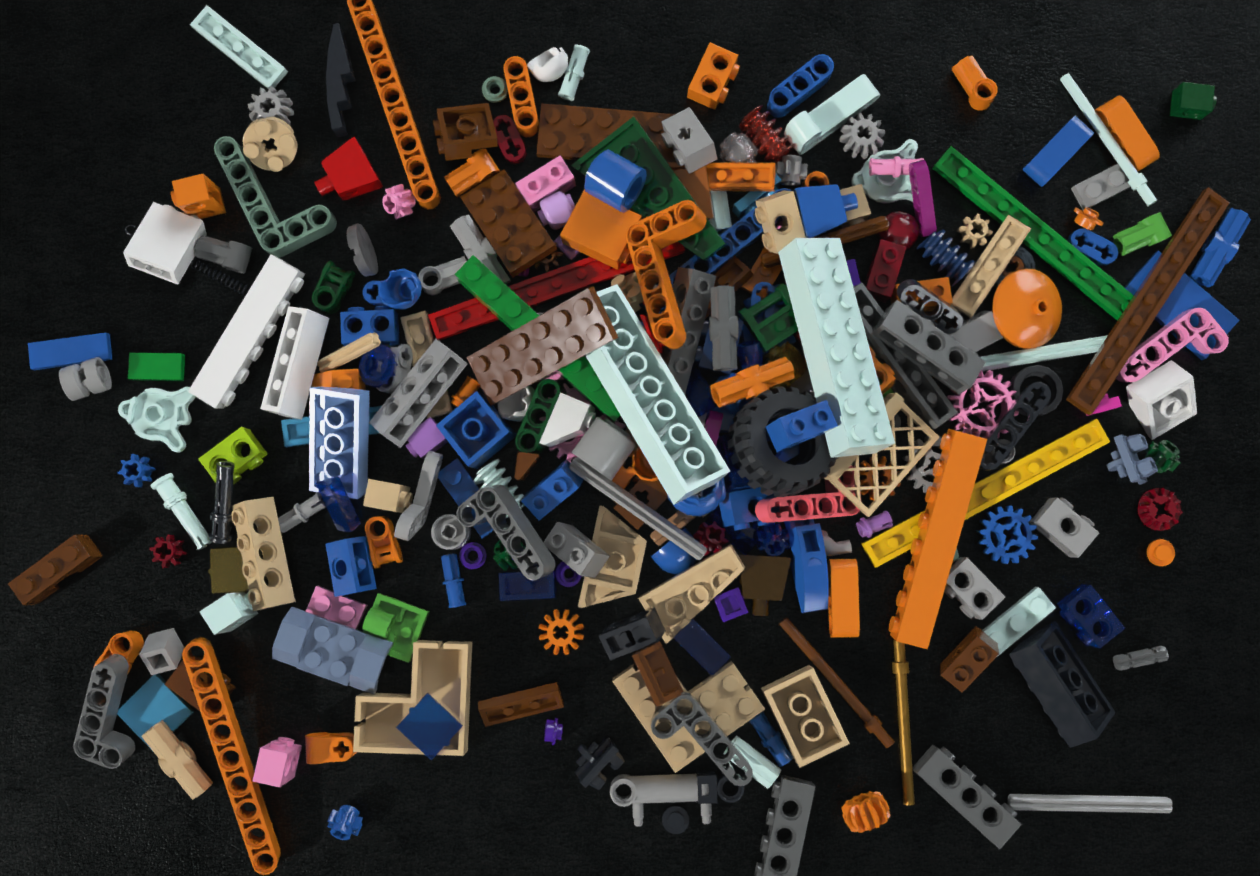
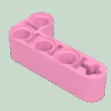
M1194 308L1186 310L1137 346L1116 379L1123 383L1136 382L1142 379L1189 342L1200 353H1220L1226 349L1229 343L1228 336L1206 309ZM1192 314L1199 318V324L1196 328L1190 324V316ZM1171 330L1177 335L1175 344H1171L1168 341L1167 336ZM1209 335H1212L1216 339V344L1213 349L1210 348L1207 344V338ZM1148 347H1152L1155 351V358L1152 361H1149L1145 354ZM1137 363L1140 364L1139 366H1135L1133 369L1130 370L1131 375L1125 374V372L1128 370L1126 366H1132Z

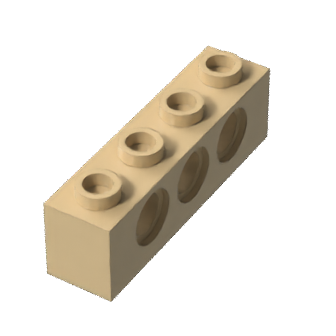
M274 497L247 500L233 505L231 516L234 525H236L238 535L237 546L242 554V571L247 579L249 589L248 600L252 605L253 611L295 602ZM253 523L257 525L258 533L255 532ZM259 549L263 553V559L259 556ZM264 576L268 578V586L264 582Z

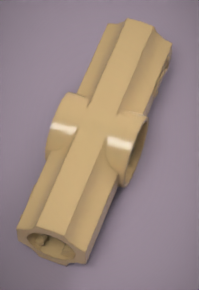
M163 720L156 723L141 736L157 755L158 763L163 772L170 778H175L192 800L204 793L213 784L196 762L197 758L191 747L183 741L180 742Z

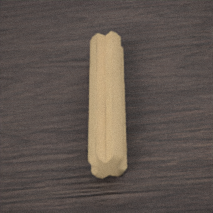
M375 332L368 333L320 359L317 362L319 371L334 370L378 347L381 343L379 335Z

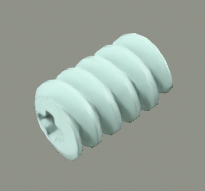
M499 459L487 464L476 473L477 476L473 482L476 485L484 483L480 489L493 485H503L509 490L520 508L525 506L519 503L524 495H514L518 486L508 487V483L512 479L511 476L502 478V474L506 470L505 467L495 468L500 462ZM491 493V500L496 501L495 495Z

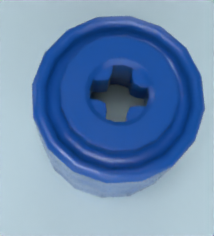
M607 149L599 154L591 163L585 178V192L624 213L632 207L645 184L647 172L642 167Z

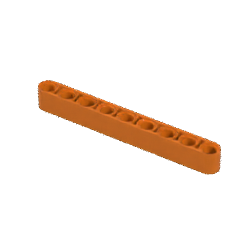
M347 0L413 195L422 208L427 210L434 209L440 203V193L372 0ZM360 1H366L362 7H356ZM367 25H374V27L371 30L364 31V28ZM383 48L381 53L377 55L372 54L374 49ZM386 71L391 72L389 77L385 79L380 78L382 73ZM399 95V99L396 102H388L391 96ZM400 119H408L406 125L402 127L396 126ZM408 143H416V147L413 150H404ZM416 167H425L422 174L413 175V170ZM424 191H433L431 198L421 199Z
M198 637L191 640L183 649V661L252 867L258 874L267 875L272 873L277 867L281 854L280 847L258 782H253L255 772L213 646L208 639ZM193 646L201 647L204 650V657L197 658L193 656L191 648ZM207 672L211 674L213 682L210 684L202 682L200 673ZM212 698L218 699L222 704V708H211L208 700ZM221 724L227 725L231 733L222 735L218 732L217 726ZM230 750L237 752L239 759L235 761L228 759L226 752ZM238 776L244 777L248 784L239 786L235 783L234 778ZM251 802L256 806V810L247 811L244 809L243 804ZM260 828L264 831L265 835L257 837L253 835L251 830ZM269 854L273 857V860L271 862H264L261 860L260 855Z

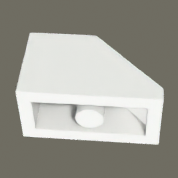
M560 393L539 443L553 447L584 434L596 418V413H594L596 408Z

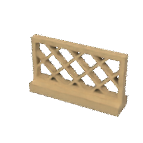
M897 392L887 394L883 400L894 441L895 431L908 430V446L896 447V444H893L883 449L890 450L891 466L878 467L877 453L872 454V467H859V455L837 457L835 465L830 467V473L824 478L829 480L867 517H870L940 438L903 402L904 399ZM899 410L907 415L908 427L895 428L894 416ZM913 430H922L930 437L923 446H914ZM909 449L908 463L905 466H896V450ZM914 449H919L914 455ZM854 462V468H849V466ZM891 469L892 481L887 486H879L878 470ZM860 470H873V486L860 487ZM845 471H854L855 487H845L838 480ZM873 489L874 501L868 508L861 502L860 490ZM849 490H855V496Z

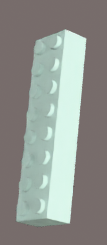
M795 238L778 253L816 402L820 403L827 400L838 424L837 427L825 433L830 456L834 458L875 454L895 444L841 240L840 238Z
M618 284L598 291L597 294L619 338L586 355V358L673 505L718 483L730 470Z

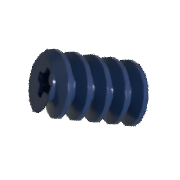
M944 229L938 232L934 231L915 250L919 251L925 248L922 257L933 256L930 265L933 266L940 263L937 273L940 274L947 271L945 277H949V280L955 279L951 286L953 287L972 269L975 261L971 260L965 263L964 261L968 254L965 252L957 255L960 249L959 245L950 248L953 238L949 237L943 240L942 238L946 231Z

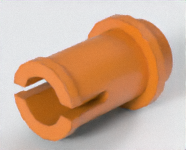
M467 376L456 395L451 396L453 399L450 403L458 407L481 387L480 384Z

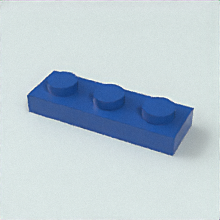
M459 459L454 460L439 471V480L458 506L480 490ZM472 508V516L475 518L476 512ZM488 521L473 526L482 539L494 531Z

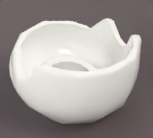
M553 47L538 55L527 64L530 72L537 80L551 82L563 75L568 67V56L562 47L560 48L561 52Z
M531 385L498 402V413L502 419L517 422L523 421L535 393Z

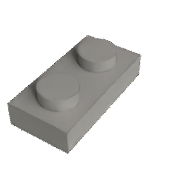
M1116 164L1073 186L1071 190L1082 210H1084L1085 207L1091 208L1130 188V185L1128 184V177L1119 164Z

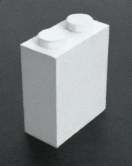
M153 202L123 252L128 266L178 285L195 256L197 240L202 235H207L204 223L195 215L189 216L178 212L169 205H160Z

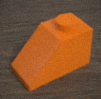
M345 369L314 374L312 387L366 390L365 373L359 369Z

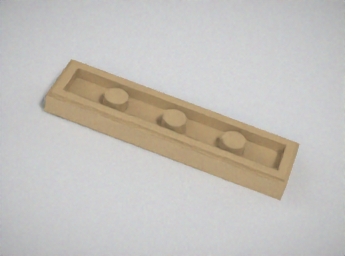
M1008 215L953 296L951 306L967 317L972 318L1031 228Z
M426 311L401 317L407 345L411 347L413 353V367L434 341ZM448 389L427 414V419L429 417L435 418L446 415L453 411Z

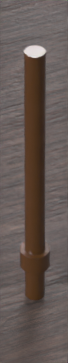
M787 617L783 619L779 625L864 722L863 726L868 732L874 733L886 748L893 745L895 741L881 726L882 722L875 714L872 715L794 624Z

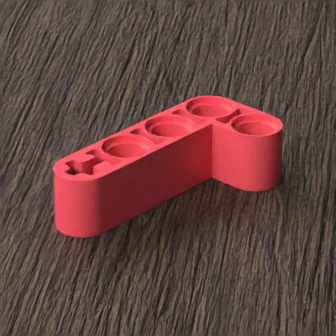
M845 471L842 474L843 482L840 478L838 480L845 487H855L854 471ZM825 480L826 493L766 498L760 500L755 507L756 517L764 523L852 516L860 510L829 480ZM849 490L855 496V490ZM843 499L845 500V503H846V508H845V509H844V507H843ZM819 501L822 503V511L819 509ZM795 503H797L799 507L798 513H796L794 509ZM780 507V512L772 513L771 508Z

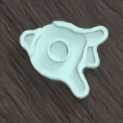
M909 139L896 150H884L871 155L861 170L853 175L851 180L852 186L862 184L864 193L876 202L893 203L902 199L913 202L909 175H900L899 178H893L892 175L870 176L869 161L870 158L893 159L894 156H900L901 159H915L918 149L916 141Z
M184 387L174 392L149 388L145 389V392L137 397L134 396L130 400L121 402L118 412L120 416L127 420L128 424H131L136 435L152 441H162L172 451L182 452L186 448V442L178 429L181 425H189L192 422L188 406L196 396L188 392L190 387Z

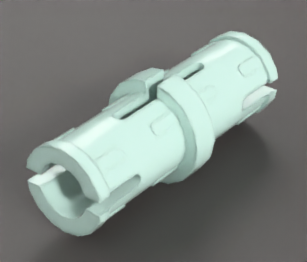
M574 45L569 65L564 72L565 77L558 95L566 100H574L579 81L584 77L583 69L590 53L589 49L584 46Z

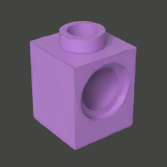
M431 417L421 423L407 440L409 443L406 447L415 458L420 456V458L425 459L428 451L436 452L448 442L437 428V422Z

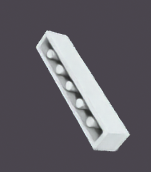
M270 255L190 387L189 393L214 408L224 409L225 406L228 407L233 402L236 393H234L238 384H242L248 377L249 370L247 369L252 361H256L262 354L263 348L261 346L266 338L269 339L274 334L277 325H275L280 315L283 316L287 312L288 306H290L289 300L293 293H298L304 284L302 278L305 275L303 272L282 259Z

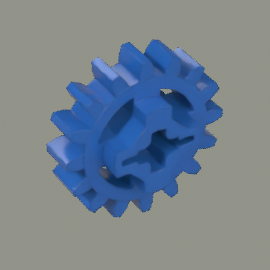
M1001 506L995 507L996 514L991 511L986 512L988 520L979 521L984 526L983 530H976L977 534L983 536V539L977 543L985 544L986 546L983 554L992 553V561H997L1001 557L1002 564H1008L1009 559L1012 563H1019V556L1028 558L1026 550L1035 549V546L1031 544V540L1038 539V536L1032 535L1031 532L1037 526L1029 525L1028 523L1032 517L1030 515L1022 517L1023 509L1021 508L1013 512V506H1006L1005 511ZM1002 517H1009L1005 520L1004 524L996 523ZM1004 530H1008V534L1011 536L1010 539H1006V535L1003 534ZM990 533L993 536L994 543H992ZM1010 546L1019 547L1013 552L1005 553L1006 550H1009Z

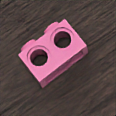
M558 156L516 182L517 189L533 212L541 208L540 200L557 191L565 193L576 186L575 178L561 156Z
M278 737V740L271 741L269 744L261 747L253 782L281 787L293 779L302 745L294 744L295 740L291 738Z

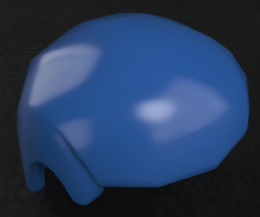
M407 269L390 271L389 277L379 282L378 296L382 303L394 309H407L413 306L421 295L422 286L420 279L416 273Z

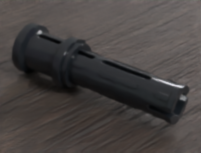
M230 461L216 463L215 506L210 513L212 532L209 533V540L218 544L230 543L234 539V534L231 533V515L233 511L231 509L235 464Z

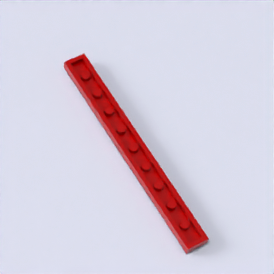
M679 242L661 249L664 260L685 253L684 246ZM631 256L626 264L622 263L619 270L592 257H588L508 287L532 308L613 279L618 275L635 271ZM652 258L648 260L646 265H648L651 262ZM477 298L428 315L438 341L499 320Z

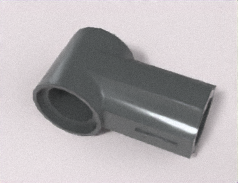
M202 235L195 245V257L245 274L253 248L239 242L229 241L228 243Z

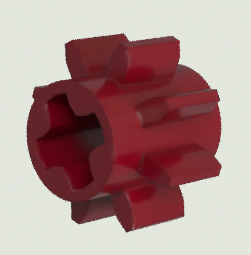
M716 521L710 526L703 522L699 526V531L693 534V537L707 548L705 556L711 551L714 553L722 549L721 546L728 542L724 538L726 529L718 526Z
M170 534L167 535L166 541L162 537H157V544L149 549L153 551L155 556L152 562L162 561V568H169L170 562L174 565H180L179 558L187 554L181 546L184 544V541H174L175 536ZM166 548L171 549L170 555L165 553Z

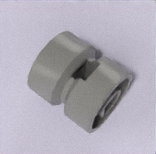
M99 357L83 361L81 366L73 364L59 370L62 389L72 401L88 397L90 391L93 394L110 390L112 387L109 370L104 361Z
M443 515L433 523L431 529L432 539L440 548L446 550L460 549L468 543L471 536V527L462 526L458 522L457 515Z

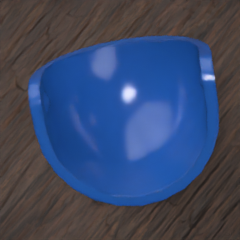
M684 528L682 530L689 536L694 538L692 534L687 530V528ZM669 541L651 556L662 570L672 574H679L695 565L697 561L696 558L672 541Z

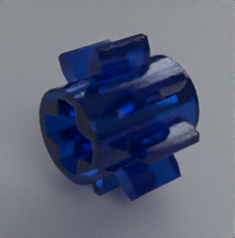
M780 523L765 524L762 531H757L758 550L765 549L766 556H781L785 549L790 548L788 529L781 530Z

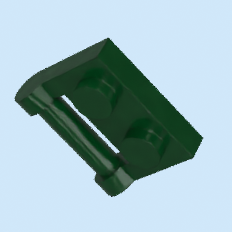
M783 283L775 287L773 293L748 309L744 307L738 311L740 320L744 321L743 324L747 326L764 353L798 331L788 288ZM780 300L785 303L786 306L759 324L754 319L755 316Z

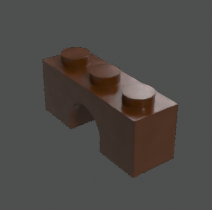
M73 535L9 582L8 585L23 606L39 604L59 589L57 584L61 580L76 572L84 571L103 557V555L89 535Z

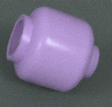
M557 191L540 200L541 210L537 211L543 226L549 224L551 229L558 230L566 225L575 208V204L569 193L565 195L562 191Z

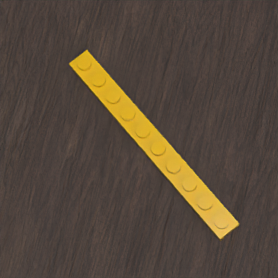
M1098 419L1080 426L976 482L965 520L1108 444L1110 440ZM922 512L862 543L875 568L911 549L913 540L918 538L920 531L918 520Z

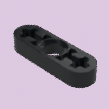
M908 279L898 286L897 296L904 305H909L921 317L932 321L935 327L944 333L952 334L962 327L963 318L957 309L916 280ZM908 290L915 291L919 297L918 301L911 295L907 296L906 292ZM930 301L937 302L936 308L933 311H923L926 303ZM944 313L945 316L954 320L951 323L945 322L941 315Z

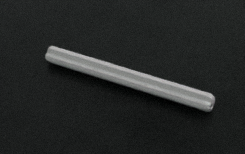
M579 457L573 459L569 466L571 471L697 560L702 559L707 552V548Z
M1009 794L1007 799L1008 805L1013 810L1172 812V800L1167 797Z

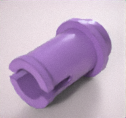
M883 511V513L867 519L864 517L860 518L856 525L861 537L867 536L870 538L875 532L893 527V521L888 511Z

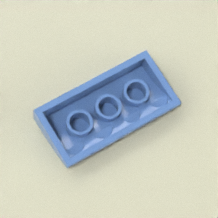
M339 387L310 388L309 491L359 499L366 494L369 439L368 390Z

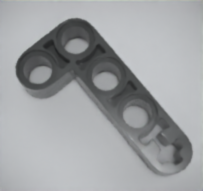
M493 485L484 487L458 507L456 512L457 519L462 526L472 527L487 521L489 522L527 579L538 580L550 575L554 571L555 560L505 486ZM491 493L495 495V504L491 500ZM472 508L476 512L475 518L472 516ZM506 515H508L511 520L510 526L506 522ZM521 537L526 542L525 549L521 545Z
M119 654L110 655L93 668L73 746L78 757L109 769L120 766L135 751V743L131 737L113 730L129 670L128 661Z
M682 692L680 696L668 701L652 716L651 730L657 738L668 739L684 726L731 783L736 786H745L751 781L753 771L748 760L690 693ZM682 699L692 702V708L687 713H681L676 708L677 703ZM663 717L669 719L671 727L666 731L658 730L655 726L658 719ZM700 721H707L710 724V730L706 734H698L695 731L696 724ZM718 743H726L728 745V752L723 756H718L713 752L714 746ZM732 758L739 768H743L745 773L743 776L739 774L734 775L733 766L729 763Z

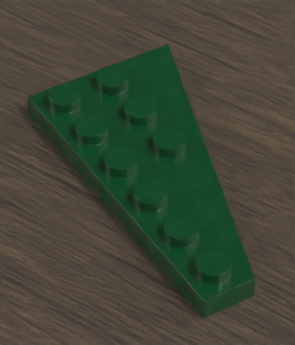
M634 116L571 165L586 176L593 160L604 150L609 149L645 169L647 172L645 184L631 209L644 218L684 200H691L698 206ZM707 217L706 225L701 231L678 241L704 261L726 246V243Z

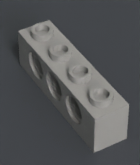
M435 339L369 423L384 437L401 448L468 363Z

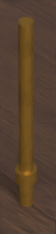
M894 640L895 662H892L893 673L896 674L903 804L914 805L907 689L909 662L906 661L905 643Z

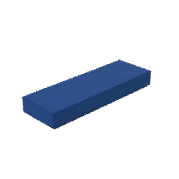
M108 333L28 343L30 369L32 370L81 364L83 361L99 357L103 361L112 360L110 334Z

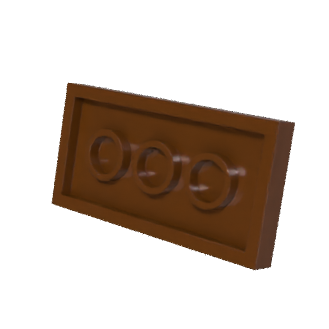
M505 170L500 171L460 196L512 278L558 250Z

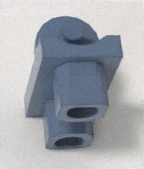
M1137 434L1129 437L1124 435L1114 437L1119 451L1111 453L1113 461L1107 464L1108 470H1117L1120 478L1129 476L1132 483L1138 482L1141 485L1148 482L1146 477L1151 476L1158 469L1151 457L1142 460L1138 458L1137 452L1148 448L1145 436Z

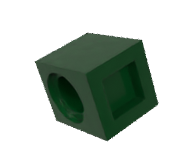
M1182 82L1172 91L1170 116L1203 119L1216 106L1215 86Z

